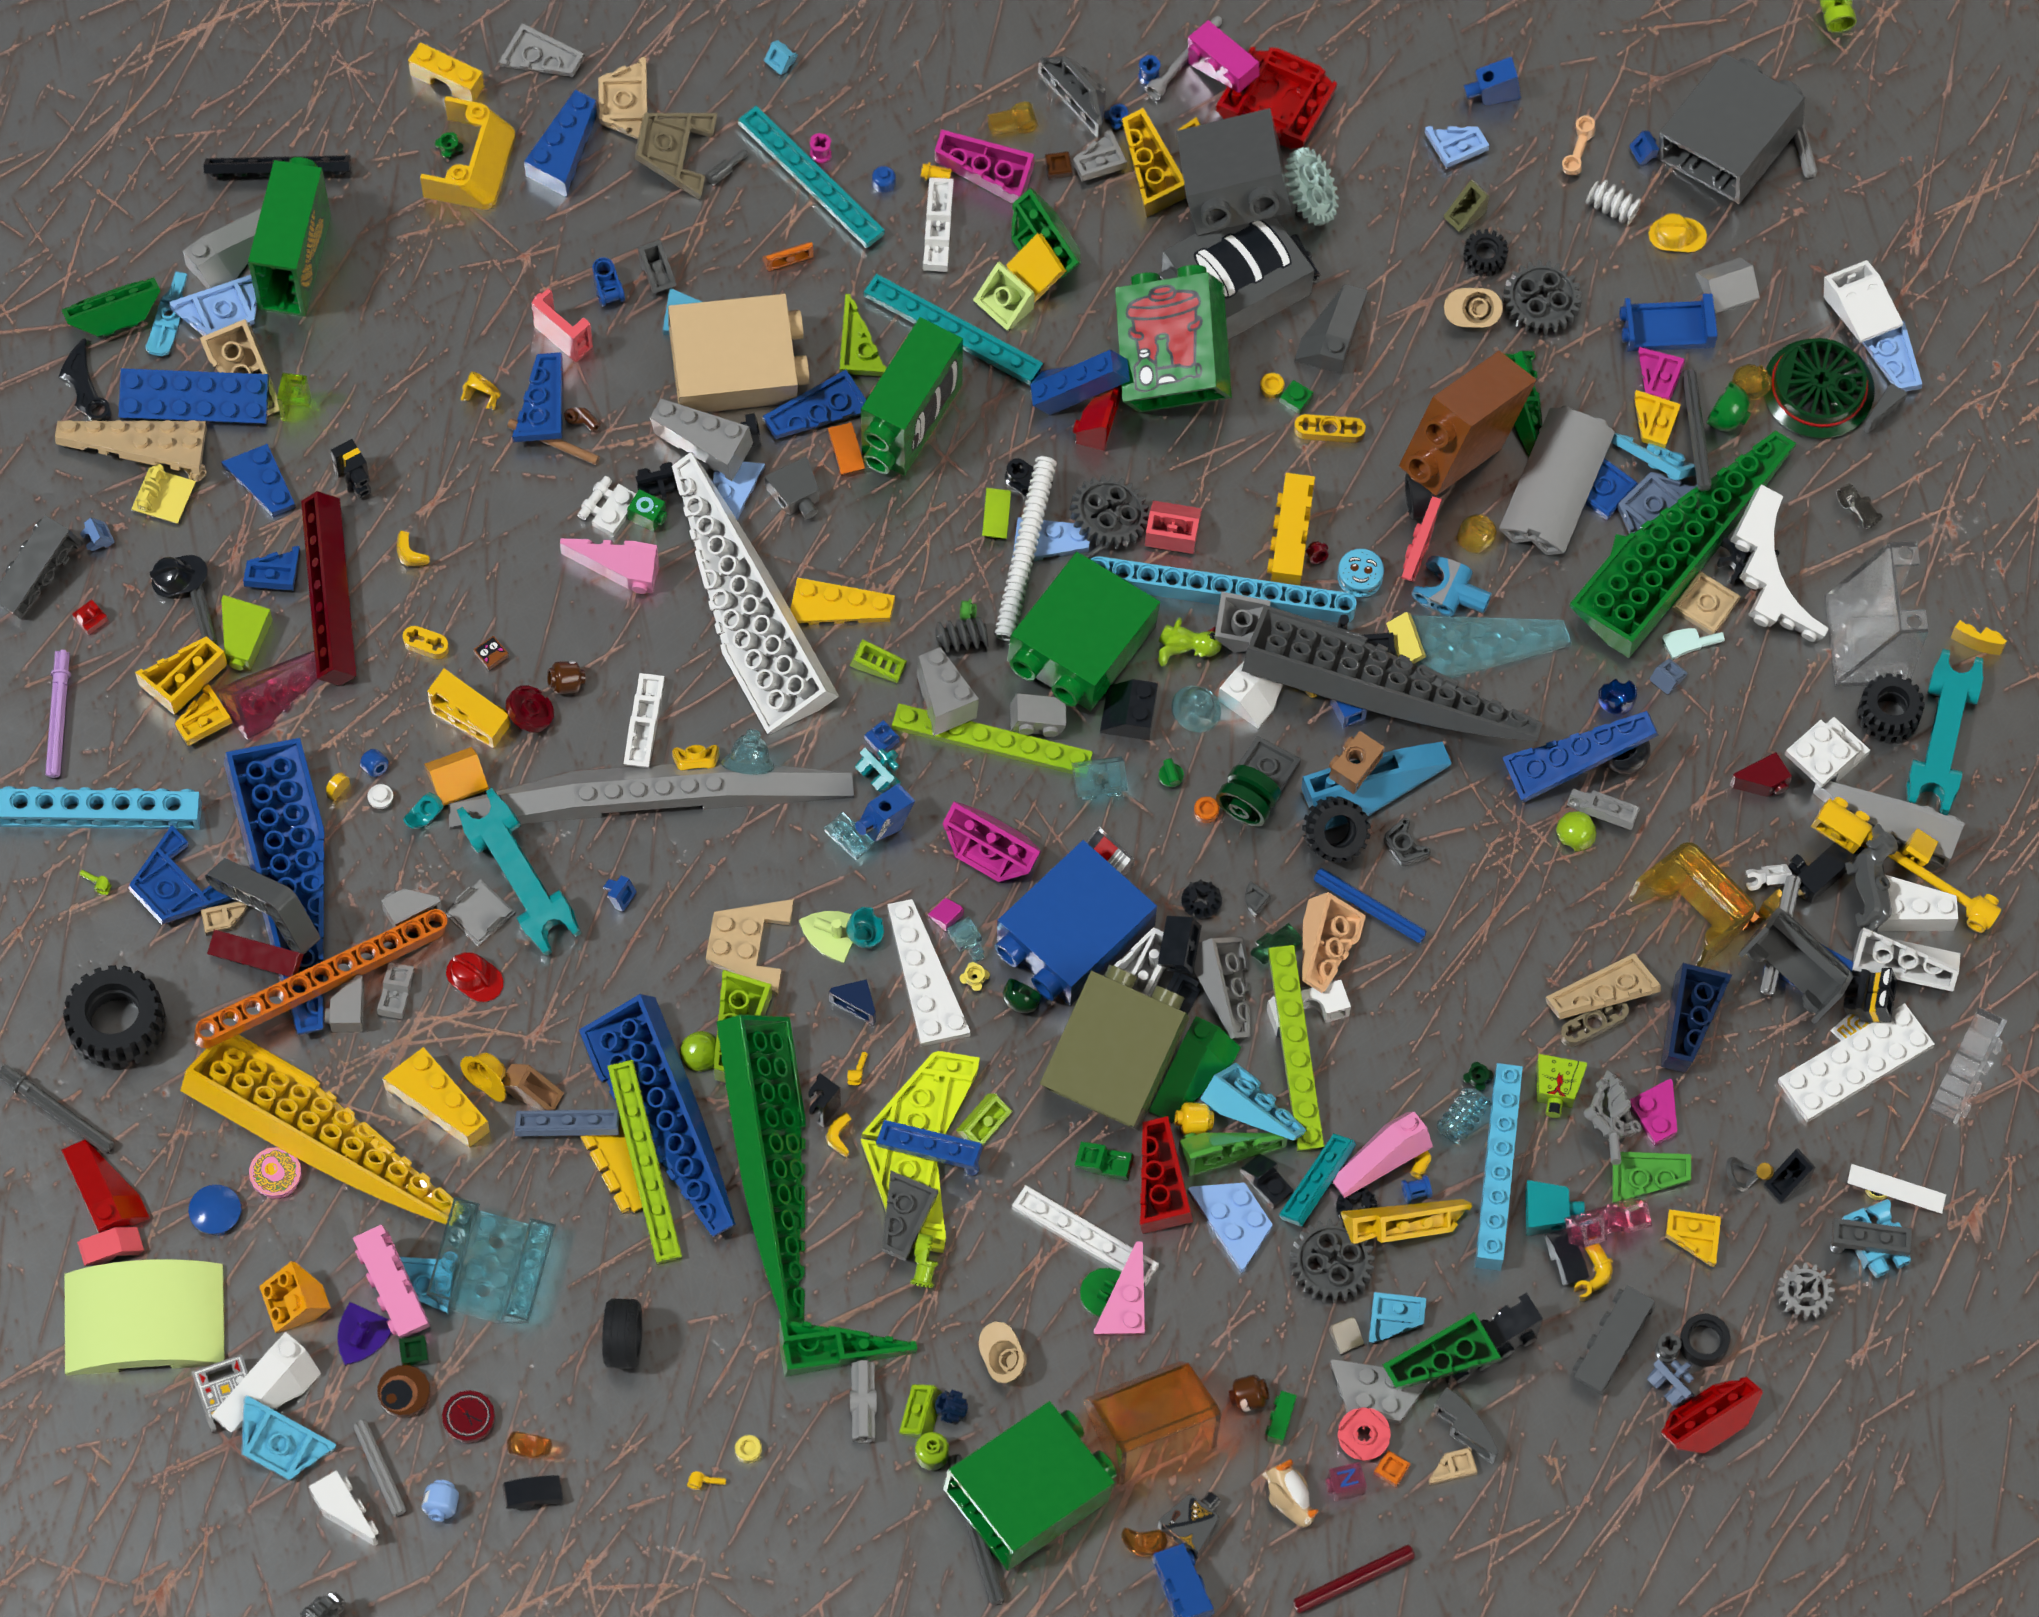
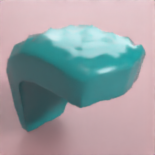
M431 792L425 794L409 813L404 816V823L412 829L424 828L430 824L444 807L440 797Z

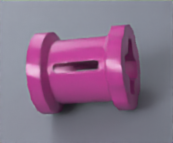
M817 133L811 137L810 157L815 163L824 164L831 158V139L827 134Z

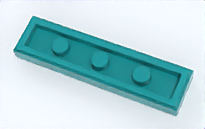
M1333 1133L1279 1213L1282 1220L1301 1227L1303 1226L1356 1147L1353 1139Z

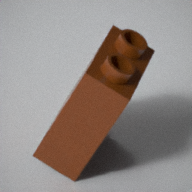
M1500 350L1433 396L1399 467L1408 473L1414 481L1420 483L1437 496L1502 449L1537 380Z

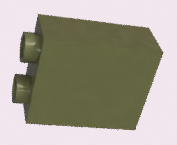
M1109 964L1104 976L1094 971L1090 972L1040 1081V1085L1051 1092L1139 1131L1190 1017L1185 1012L1179 1010L1184 1000L1182 996L1156 985L1151 997L1132 989L1137 979L1135 975Z

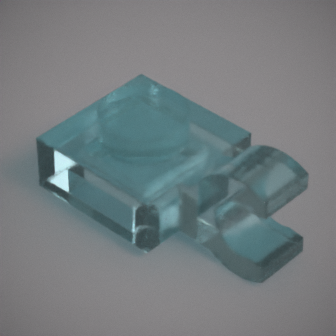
M970 917L947 928V933L959 952L967 949L975 963L984 959V950L978 943L982 941V936Z

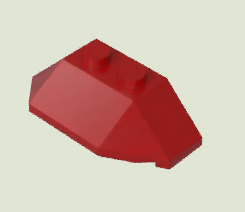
M1747 1376L1739 1380L1714 1384L1670 1412L1665 1427L1661 1431L1662 1436L1677 1449L1706 1453L1748 1425L1763 1394L1762 1389Z

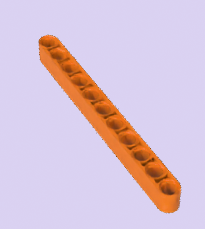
M439 909L425 912L201 1019L195 1028V1043L201 1048H211L351 981L356 975L366 974L443 936L446 929V914ZM437 921L441 926L434 928L429 925V922ZM410 931L415 932L418 937L415 939L409 938L406 933ZM391 942L396 948L387 949L383 944ZM369 953L373 959L365 960L361 957V954ZM346 964L350 967V970L342 971L338 965ZM324 975L328 980L320 982L315 976ZM301 986L305 991L297 993L292 987ZM274 996L279 997L282 1000V1002L279 1004H274L269 1000V998ZM251 1007L256 1008L259 1011V1013L256 1015H251L246 1011V1009ZM228 1018L233 1019L236 1022V1024L233 1026H228L223 1022V1020ZM205 1029L210 1030L213 1033V1035L210 1037H204L201 1035L200 1031Z

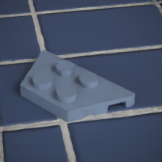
M1650 472L1618 503V510L1629 534L1631 532L1635 533L1648 520L1652 521L1659 516L1660 512L1665 508H1670L1676 504L1679 498L1695 487L1683 484L1681 480H1673L1661 474Z

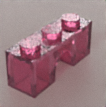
M1632 1197L1565 1218L1569 1243L1581 1247H1588L1607 1241L1606 1235L1610 1233H1632L1652 1226L1648 1202Z

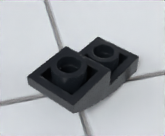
M1569 1228L1544 1235L1550 1258L1557 1262L1563 1285L1590 1278L1581 1250Z
M559 1475L521 1478L504 1482L502 1485L506 1509H532L534 1504H560L563 1500Z

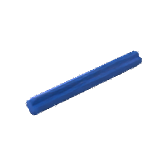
M1320 868L1315 874V882L1414 941L1420 943L1426 936L1427 931L1323 868Z

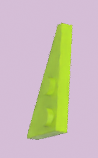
M845 294L839 373L847 370L852 375L882 376L887 368L879 357L878 349L872 342L870 332L865 322L862 321L855 301L850 294Z

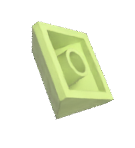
M997 262L973 301L1008 331L1034 309V291L1001 262Z

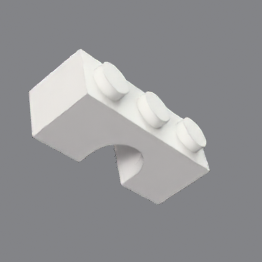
M1332 980L1325 992L1322 993L1314 988H1301L1303 1008L1318 1010L1322 1014L1325 1023L1349 1017L1351 1005L1342 980ZM1275 996L1268 1000L1267 1013L1275 1035L1279 1037Z

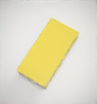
M1405 612L1386 623L1389 633L1394 635V645L1398 657L1402 654L1410 658L1412 664L1426 657L1410 613Z

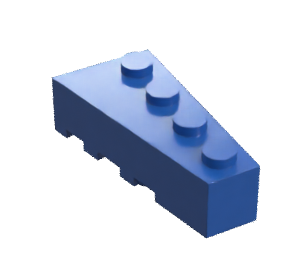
M577 90L573 92L525 159L524 166L527 177L567 197L571 181L576 174L578 162L582 158L584 146L589 139L597 117L595 99Z

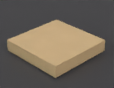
M1699 571L1673 605L1672 611L1712 635L1716 634L1740 602L1741 596Z

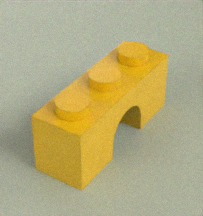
M421 42L408 59L411 76L430 85L435 79H439L447 84L451 89V94L459 99L475 102L484 88L482 71Z

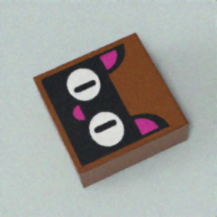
M494 636L473 649L474 654L488 671L509 657L508 652Z

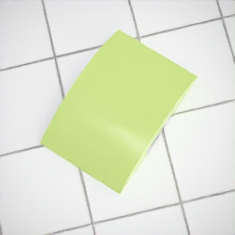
M173 1259L136 1260L102 1264L64 1274L65 1375L119 1372V1369L170 1365L172 1369L207 1367L225 1360L223 1264Z

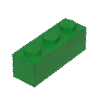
M1284 1391L1280 1392V1396L1276 1395L1274 1405L1277 1406L1275 1411H1271L1269 1419L1272 1420L1271 1426L1267 1425L1265 1432L1268 1442L1283 1446L1297 1395Z

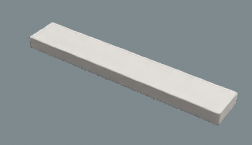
M1026 1185L1012 1205L1014 1211L1114 1270L1122 1272L1131 1254L1132 1247ZM1143 1254L1144 1287H1146L1159 1267V1263Z

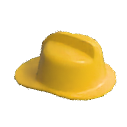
M1670 213L1654 221L1649 230V239L1660 250L1688 253L1700 250L1706 243L1707 234L1702 224L1696 220L1684 218L1680 214Z
M487 1052L480 1053L475 1057L465 1056L460 1063L465 1078L495 1101L502 1102L505 1100L506 1092L502 1083L506 1075L504 1064Z

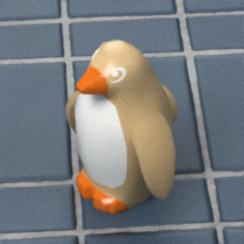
M1289 1459L1262 1473V1476L1269 1483V1501L1272 1506L1278 1508L1282 1514L1299 1527H1307L1314 1521V1517L1319 1510L1310 1507L1307 1483L1302 1474L1292 1467L1293 1461Z

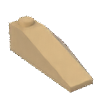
M246 319L200 337L208 360L219 372L268 374L267 416L282 410L251 325Z

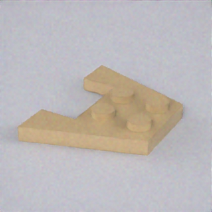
M794 899L714 912L706 953V963L721 970L769 983L772 985V994L778 996L782 969L757 966L765 922L790 926Z

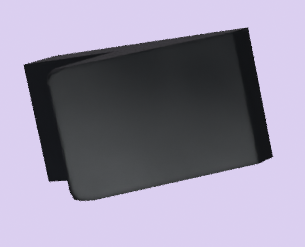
M1259 1154L1240 1168V1171L1272 1208H1275L1293 1194V1189L1277 1172L1278 1164Z

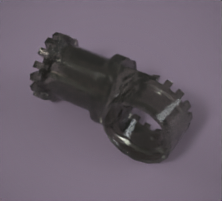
M1851 483L1837 489L1836 493L1841 505L1845 509L1850 508L1853 513L1858 515L1863 522L1862 526L1864 529L1872 528V525L1875 526L1874 523L1877 524L1878 521H1881L1883 516L1881 513H1877L1871 505V499L1869 497L1861 498L1857 493L1858 491L1855 490L1856 488H1852L1853 485Z

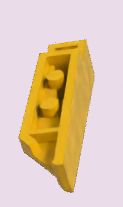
M1464 1199L1341 1211V1216L1351 1243L1356 1244L1377 1237L1379 1242L1383 1243L1453 1232L1458 1226V1219L1466 1210L1472 1208V1203Z

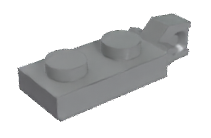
M1572 789L1567 803L1568 806L1587 815L1631 831L1640 810L1636 805L1594 790L1592 793H1584Z

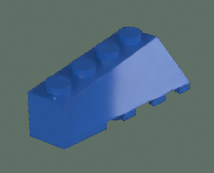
M1110 349L1073 366L1043 370L1030 384L1033 406L1048 415H1052L1129 382L1128 361Z

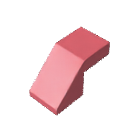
M117 1227L77 1242L84 1266L108 1264L116 1256L139 1255L144 1251L137 1227Z

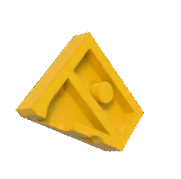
M1636 390L1634 401L1641 441L1646 444L1650 443L1666 448L1681 404Z
M209 684L203 688L204 693L197 701L193 700L188 706L187 712L181 715L175 723L177 731L187 746L232 723L231 717Z

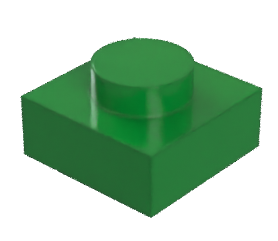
M1293 380L1281 395L1279 402L1300 414L1313 398L1314 392Z

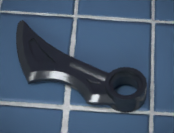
M82 339L65 360L59 378L73 385L77 394L75 407L84 413L89 421H108L111 417L110 405L107 400L98 397L87 366V341ZM96 407L105 408L104 413L101 415L92 414V410Z

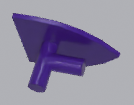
M349 1302L339 1323L337 1337L339 1352L344 1365L364 1360L385 1344L392 1333L387 1323L389 1319Z

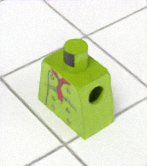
M1543 1054L1538 1055L1536 1063V1100L1539 1103L1547 1104L1545 1114L1548 1117L1559 1118L1561 1117L1562 1107H1573L1586 1071V1062Z

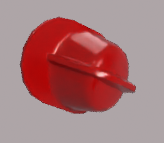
M465 952L455 955L447 965L446 976L449 983L477 1002L494 1000L503 989L501 972L478 954Z

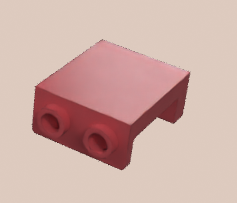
M549 288L534 297L531 303L534 327L573 361L577 362L593 347L591 324L583 317L576 325H570L555 312L553 293Z

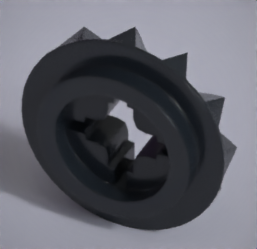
M1200 879L1198 882H1190L1183 890L1181 903L1184 910L1190 916L1206 919L1214 916L1219 911L1222 905V896L1219 888L1215 887L1211 881L1204 882ZM1197 892L1202 896L1209 895L1206 898L1207 905L1202 901H1196L1198 897Z
M1361 1188L1346 1198L1340 1194L1336 1202L1338 1216L1343 1221L1341 1211L1353 1210V1205L1350 1202L1356 1203L1360 1198L1362 1199L1361 1206L1363 1209L1377 1208L1378 1204L1375 1195L1369 1192L1367 1188Z

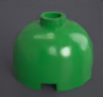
M1731 381L1726 386L1725 393L1719 397L1708 416V420L1705 422L1719 431L1734 430L1739 424L1744 426L1751 415L1748 412L1750 405L1749 396L1745 390Z

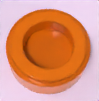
M1201 797L1194 805V815L1200 822L1211 823L1219 815V805L1212 797Z

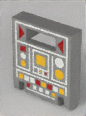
M242 1354L191 1372L211 1432L217 1431L216 1424L213 1421L215 1419L211 1415L248 1374ZM232 1366L234 1374L211 1382L208 1381V1374Z

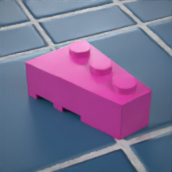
M1209 20L1188 36V63L1199 71L1237 92L1242 91L1259 76V61Z

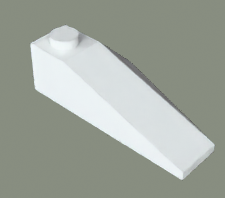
M285 1332L211 1416L230 1433H233L243 1427L245 1396H249L275 1410L289 1400L304 1394L321 1375V1372L306 1349Z

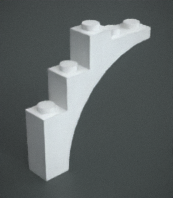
M1761 484L1755 490L1730 540L1737 549L1743 552H1751L1739 579L1745 581L1744 584L1746 586L1761 590L1748 616L1754 618V622L1763 627H1771L1778 620L1782 627L1789 630L1794 629L1802 633V637L1806 640L1819 642L1825 637L1829 628L1814 619L1798 604L1784 582L1775 555L1774 528L1783 496Z

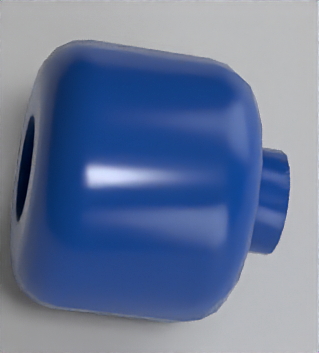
M880 166L873 171L872 186L875 190L887 193L895 187L896 175L893 169L887 166Z
M370 749L361 757L360 766L369 776L379 777L387 770L389 761L379 750Z

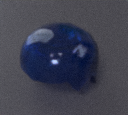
M1614 679L1609 684H1604L1598 690L1599 706L1614 715L1628 713L1635 705L1637 699V687L1630 680L1626 683H1621Z

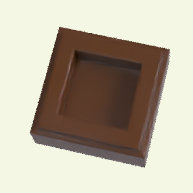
M1069 151L1045 154L1049 179L1073 176Z

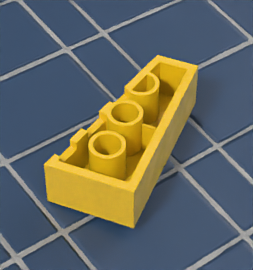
M1144 108L1122 118L1146 217H1149L1186 198L1183 175Z
M424 1047L383 1077L385 1090L401 1098L410 1107L412 1106L417 1109L424 1117L440 1125L443 1130L469 1148L490 1132L486 1118Z

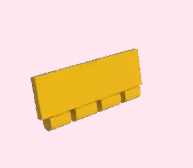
M621 1124L619 1126V1135H581L580 1138L588 1151L595 1149L590 1153V1156L598 1171L603 1172L609 1168L601 1176L610 1193L613 1194L621 1190V1192L613 1196L621 1213L630 1210L635 1213L642 1210Z

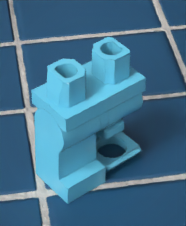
M1889 1199L1866 1209L1862 1208L1842 1218L1871 1223L1869 1218L1876 1216L1878 1219L1876 1224L1901 1227L1899 1222L1892 1223L1891 1202ZM1854 1249L1861 1260L1863 1268L1869 1267L1875 1278L1889 1272L1890 1269L1885 1262L1889 1258L1893 1259L1897 1269L1911 1262L1910 1255L1900 1256Z

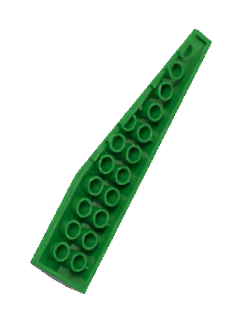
M1774 431L1754 445L1751 451L1737 457L1735 462L1727 468L1723 467L1716 472V475L1711 478L1710 490L1700 491L1696 486L1679 498L1676 504L1670 508H1665L1652 521L1648 520L1641 525L1638 531L1635 533L1631 532L1621 541L1571 601L1569 607L1607 645L1630 658L1685 591L1697 573L1703 569L1719 549L1723 539L1728 537L1737 526L1755 490L1761 484L1765 487L1796 446V442Z
M737 1015L717 1021V1029L744 1193L758 1249L781 1318L784 1317L788 1318L789 1321L803 1323L805 1321V1290L799 1287V1281L805 1277V1266L800 1264V1252H805V1241L800 1240L801 1229H805V1187L801 1184V1178L805 1174V1164L801 1163V1150H805V1139L801 1137L802 1128L806 1124L790 1017Z

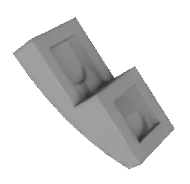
M389 962L383 981V991L378 1004L377 1015L403 1019L414 974L413 966Z

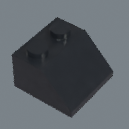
M1132 679L1111 685L1106 692L1100 733L1150 740L1158 683Z

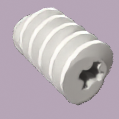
M1605 179L1601 184L1597 181L1588 194L1586 204L1591 205L1594 203L1596 210L1603 207L1602 212L1605 215L1611 211V218L1616 219L1619 216L1620 223L1623 224L1628 220L1627 226L1630 225L1639 210L1641 199L1638 198L1633 203V194L1630 193L1624 198V189L1615 193V184L1608 189V180Z

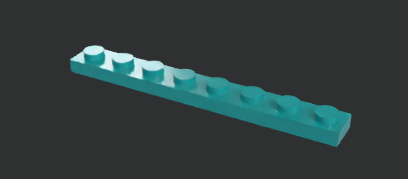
M754 106L738 119V124L866 249L885 235V230L757 106Z
M878 274L873 277L864 290V297L914 324L921 317L962 337L964 351L1028 385L1034 381L1043 369V362Z

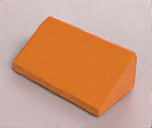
M806 242L762 256L767 271L813 258L812 242Z

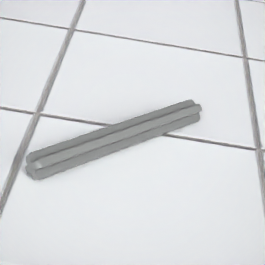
M1795 875L1786 877L1779 907L1792 918L1801 883V878ZM1768 961L1760 992L1771 996L1776 992L1780 972Z

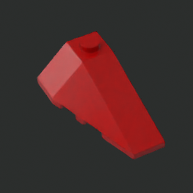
M1122 385L1096 395L1084 409L1081 419H1076L1073 434H1076V444L1102 451L1105 450L1122 395Z
M84 1139L61 1149L98 1233L117 1227H132L150 1219L140 1195L87 1140Z

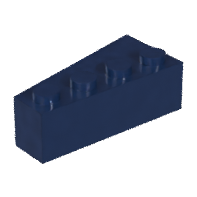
M1682 963L1675 974L1661 1067L1686 1073L1697 1055L1732 974Z

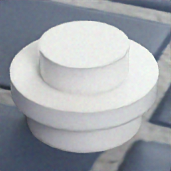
M375 785L368 792V801L374 808L384 809L392 803L393 792L387 785Z

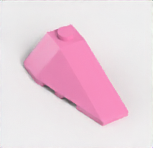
M561 538L560 548L562 555L636 593L653 594L659 571L657 545L626 540L624 545H614L612 540H603L601 544H594L589 539Z
M1414 1111L1406 1112L1385 1124L1339 1170L1332 1183L1342 1196L1346 1198L1432 1148V1141L1426 1125Z

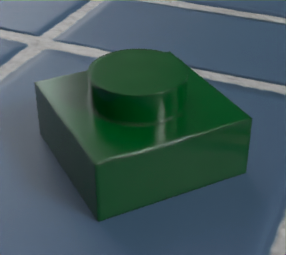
M425 1335L399 1338L402 1365L411 1366L429 1363Z

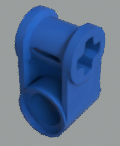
M605 257L597 259L593 263L592 268L593 280L601 307H605L610 302L625 301L623 287L618 279L613 262ZM600 271H608V272H609V273L606 274V275H601V274H599Z

